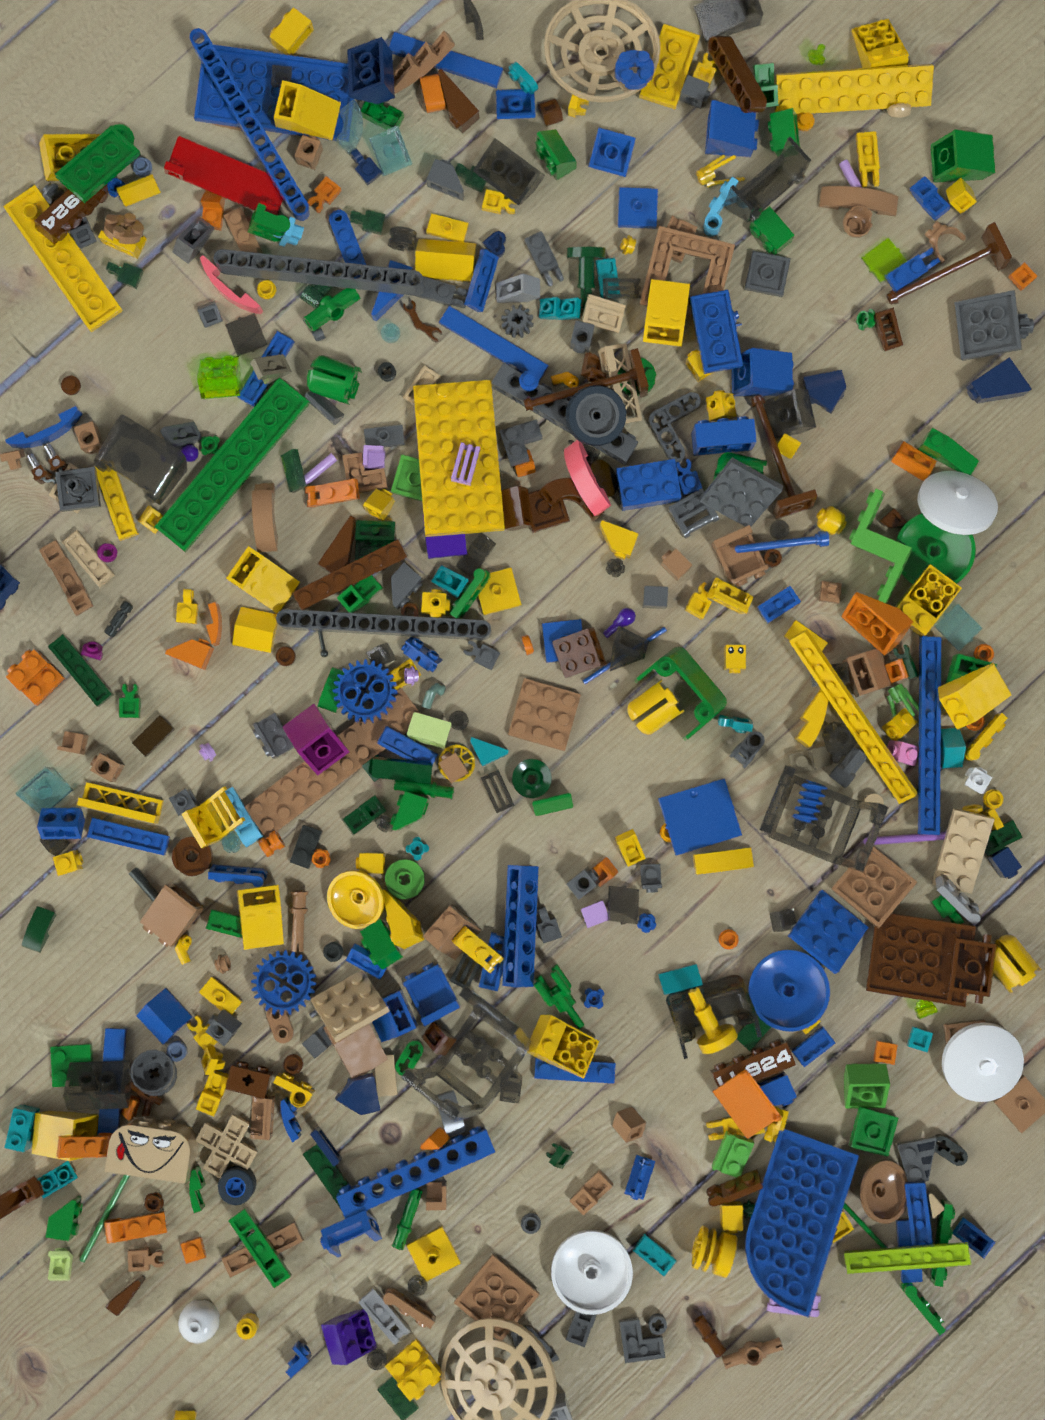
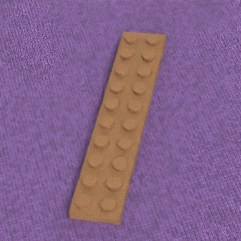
M402 688L397 690L398 694L392 695L396 698V702H390L393 709H386L388 715L380 714L382 720H379L376 716L374 717V723L369 718L366 724H364L360 718L358 723L355 722L338 735L349 750L348 754L318 776L305 761L245 806L255 824L266 838L274 830L276 832L281 830L362 768L363 764L375 755H379L386 750V748L377 744L386 725L403 735L407 734L413 713L420 712Z

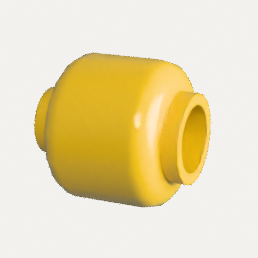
M829 506L826 509L822 508L816 516L818 528L827 531L829 535L840 534L847 523L845 521V514L833 506Z

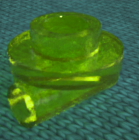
M819 44L817 50L810 49L807 53L809 61L813 65L824 64V44Z
M919 1000L914 1011L918 1019H922L937 1013L938 1009L933 1002Z

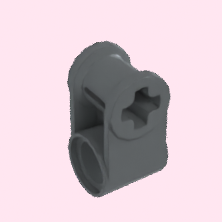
M750 732L735 747L729 757H734L745 769L764 745V736L760 732ZM752 735H757L760 738V743L757 746H753L750 743Z

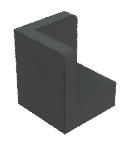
M644 587L642 608H667L668 587Z

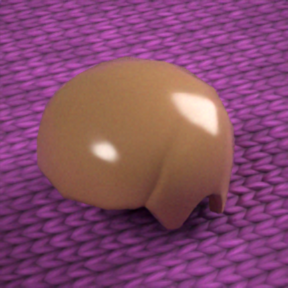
M857 205L852 207L843 218V227L847 235L853 238L867 235L873 226L871 223L872 212L866 206Z

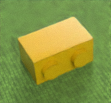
M293 7L290 12L285 13L278 27L276 26L272 29L269 37L272 46L284 55L293 56L314 31L312 21Z

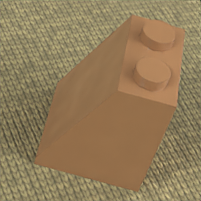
M167 884L156 897L140 923L144 925L143 929L146 932L157 935L159 937L158 941L166 947H172L177 944L179 938L185 934L204 910V907L176 884Z
M451 904L423 937L437 950L456 960L463 951L451 940L464 926L476 935L480 933L481 929L457 907Z

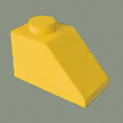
M375 489L363 504L366 512L385 521L395 502L392 497L393 494L385 489L381 491Z
M601 520L600 529L610 551L615 553L614 556L619 559H630L639 533Z

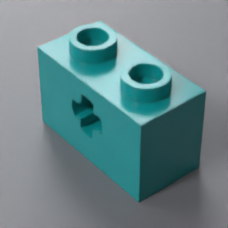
M23 1104L13 1108L4 1148L19 1152H25L31 1148L35 1113L40 1112V1108Z

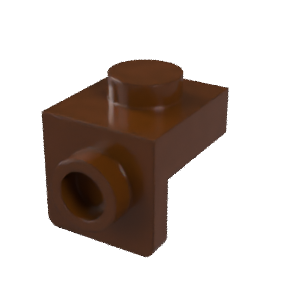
M588 352L584 356L581 376L587 378L590 382L605 379L607 374L602 372L599 356Z

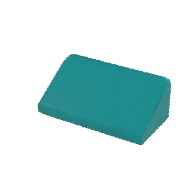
M697 964L658 974L664 995L703 985Z

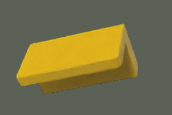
M102 230L98 236L103 244L137 259L147 241V238L143 236V238L140 237L138 243L122 244L119 243V239L114 237L113 240L109 239Z

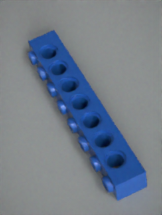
M475 1127L469 1131L470 1134L462 1136V1134L457 1135L451 1139L452 1142L443 1145L440 1149H433L428 1153H425V1151L419 1152L414 1155V1159L408 1162L404 1159L396 1163V1167L390 1170L384 1168L378 1171L377 1176L372 1178L366 1176L358 1180L357 1185L351 1187L349 1184L340 1188L336 1198L345 1219L365 1210L367 1211L495 1153L486 1127ZM469 1141H474L477 1144V1147L472 1151L465 1148ZM449 1150H456L458 1156L455 1159L448 1158L447 1153ZM431 1158H437L440 1161L437 1167L429 1166L428 1162ZM414 1166L421 1169V1173L417 1176L410 1173V1169ZM394 1175H400L403 1180L399 1184H394L391 1178ZM380 1183L384 1189L381 1192H375L372 1186ZM362 1192L365 1198L362 1201H357L354 1198V1194Z

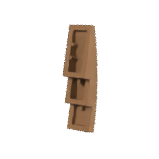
M443 31L432 45L425 42L414 57L409 53L404 57L393 71L395 94L427 74L455 46L454 41L446 31Z

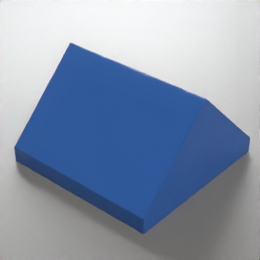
M167 988L150 1000L136 1015L163 1045L193 1017Z

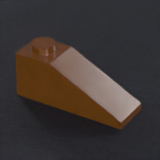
M440 69L438 74L450 118L449 122L455 130L459 129L463 134L480 119L479 110L447 74Z
M349 516L318 562V565L329 573L351 562L356 524L353 516Z

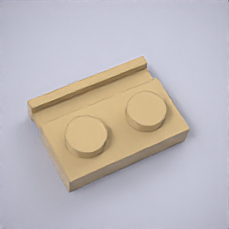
M589 294L581 322L594 324L596 328L618 334L626 305Z

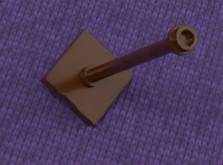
M996 223L989 224L981 237L986 248L897 292L889 291L886 297L890 305L898 304V299L988 255L991 256L998 271L1006 268L1012 255Z
M638 348L630 350L632 369H629V372L530 399V396H528L526 399H523L526 411H533V407L571 397L582 388L588 386H610L631 379L636 382L640 398L647 396L649 385Z
M757 395L751 399V406L756 407L788 498L777 501L773 515L775 520L813 508L818 496L815 489L795 494L763 406L766 401L762 395Z

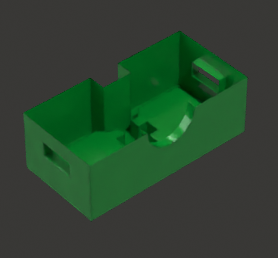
M365 102L360 111L362 118L396 134L404 119L402 111L390 105L386 108L383 102L380 104Z

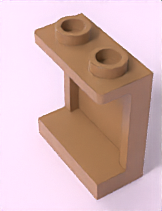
M750 525L721 537L712 543L729 584L732 586L740 587L747 584V579L754 577L758 579L766 575L765 571L769 569L768 565H765L759 551L735 552L737 545L755 543L751 535L753 531Z

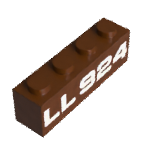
M107 184L86 203H83L68 189L35 219L37 230L54 245L58 241H62L72 228L79 226L85 216L93 213L97 205L107 200L109 195Z
M776 1039L771 1041L768 1047L762 1049V1046L752 1049L751 1054L746 1056L740 1054L733 1057V1061L727 1064L720 1062L714 1065V1069L710 1071L717 1088L745 1069L748 1070L757 1082L795 1066L796 1063L787 1042Z

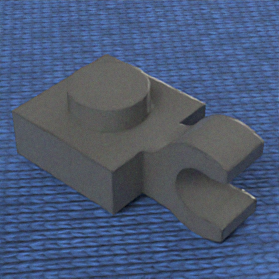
M546 907L539 908L538 911L542 922L538 923L537 926L543 944L562 938L556 918H549Z

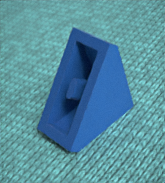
M964 1217L953 1231L955 1237L962 1242H968L969 1248L983 1259L996 1243L991 1237Z

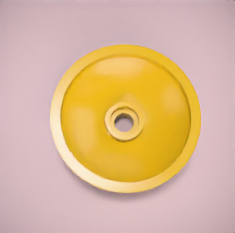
M350 870L339 874L333 879L328 888L327 903L332 915L342 925L352 929H364L375 923L382 915L384 895L380 885L373 877L362 871Z

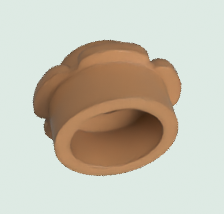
M220 954L218 959L215 960V968L222 974L231 970V962L228 955L222 956Z

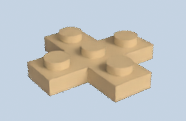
M234 1113L224 1131L205 1122L195 1140L212 1150L203 1169L219 1178L225 1172L230 1161L248 1170L258 1153V1150L241 1141L251 1123Z

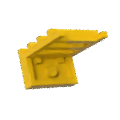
M226 786L218 790L200 806L186 810L181 814L201 848L221 841L223 837L227 836L245 821L244 817H239L225 793L227 790Z

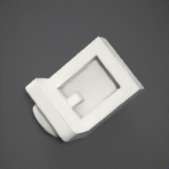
M978 766L969 768L965 774L968 776L965 785L977 793L983 794L992 777L987 775L986 770Z

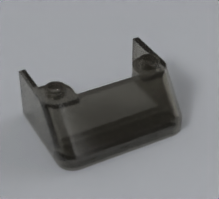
M789 137L781 155L740 190L734 185L730 187L724 206L729 212L744 221L755 222L762 215L760 212L794 183L798 185L805 179L806 176L804 174L811 159Z
M739 975L726 976L703 983L700 986L670 993L666 998L676 1038L684 1059H688L684 1043L690 1042L695 1038V1027L702 1026L694 1013L695 1007L688 995L691 989L697 987L706 1004L709 1003L717 1021L733 1017L734 1022L738 1025L753 1024L758 1038L762 1037L757 1012L744 980Z

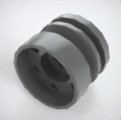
M147 1050L139 1054L133 1061L131 1079L134 1085L143 1093L150 1096H161L174 1087L177 1080V1068L174 1061L164 1052ZM153 1071H158L160 1076L153 1078V1075L151 1073Z

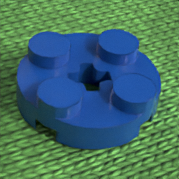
M630 50L619 55L615 65V76L619 83L621 81L626 88L631 90L642 89L653 78L654 63L648 52ZM637 67V73H633V70H630V68Z

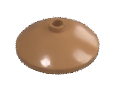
M886 1160L878 1161L872 1164L863 1176L860 1186L861 1204L868 1217L875 1222L883 1224L892 1223L903 1214L907 1207L904 1184L908 1181L905 1172L898 1164Z

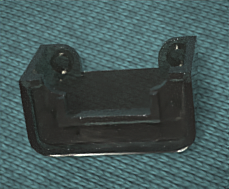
M120 415L115 421L94 458L97 469L102 472L114 470L141 487L146 500L151 503L155 502L158 505L164 502L188 471L186 456L179 449L125 415Z

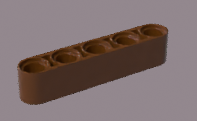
M712 36L708 42V50L743 113L763 112L767 105L766 97L731 36Z

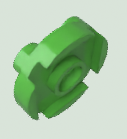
M409 859L399 860L391 864L386 871L385 882L387 889L396 898H412L423 889L425 873L415 861ZM408 874L410 883L401 884L400 876Z

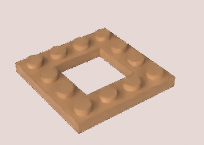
M659 226L640 305H648L651 279L666 281L673 251L711 260L702 294L723 291L735 244ZM689 295L686 316L693 318Z

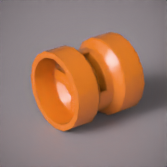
M275 830L269 834V837L258 841L267 857L272 856L277 849L281 850L286 847L282 838Z

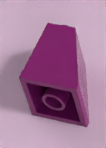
M312 704L282 727L297 753L317 776L349 753L345 744L315 704Z

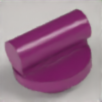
M94 641L85 643L82 647L81 655L101 661L103 658V647Z

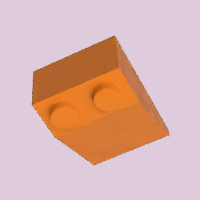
M859 592L854 594L841 616L884 656L901 642L914 622L899 608Z

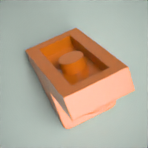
M205 191L201 198L203 206L202 219L212 225L214 230H222L225 198Z

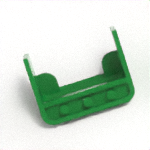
M674 647L635 679L637 684L653 670L662 677L671 676L677 671L699 696L702 702L695 707L694 716L700 724L683 737L684 741L688 740L711 721L727 704L725 695L683 647Z

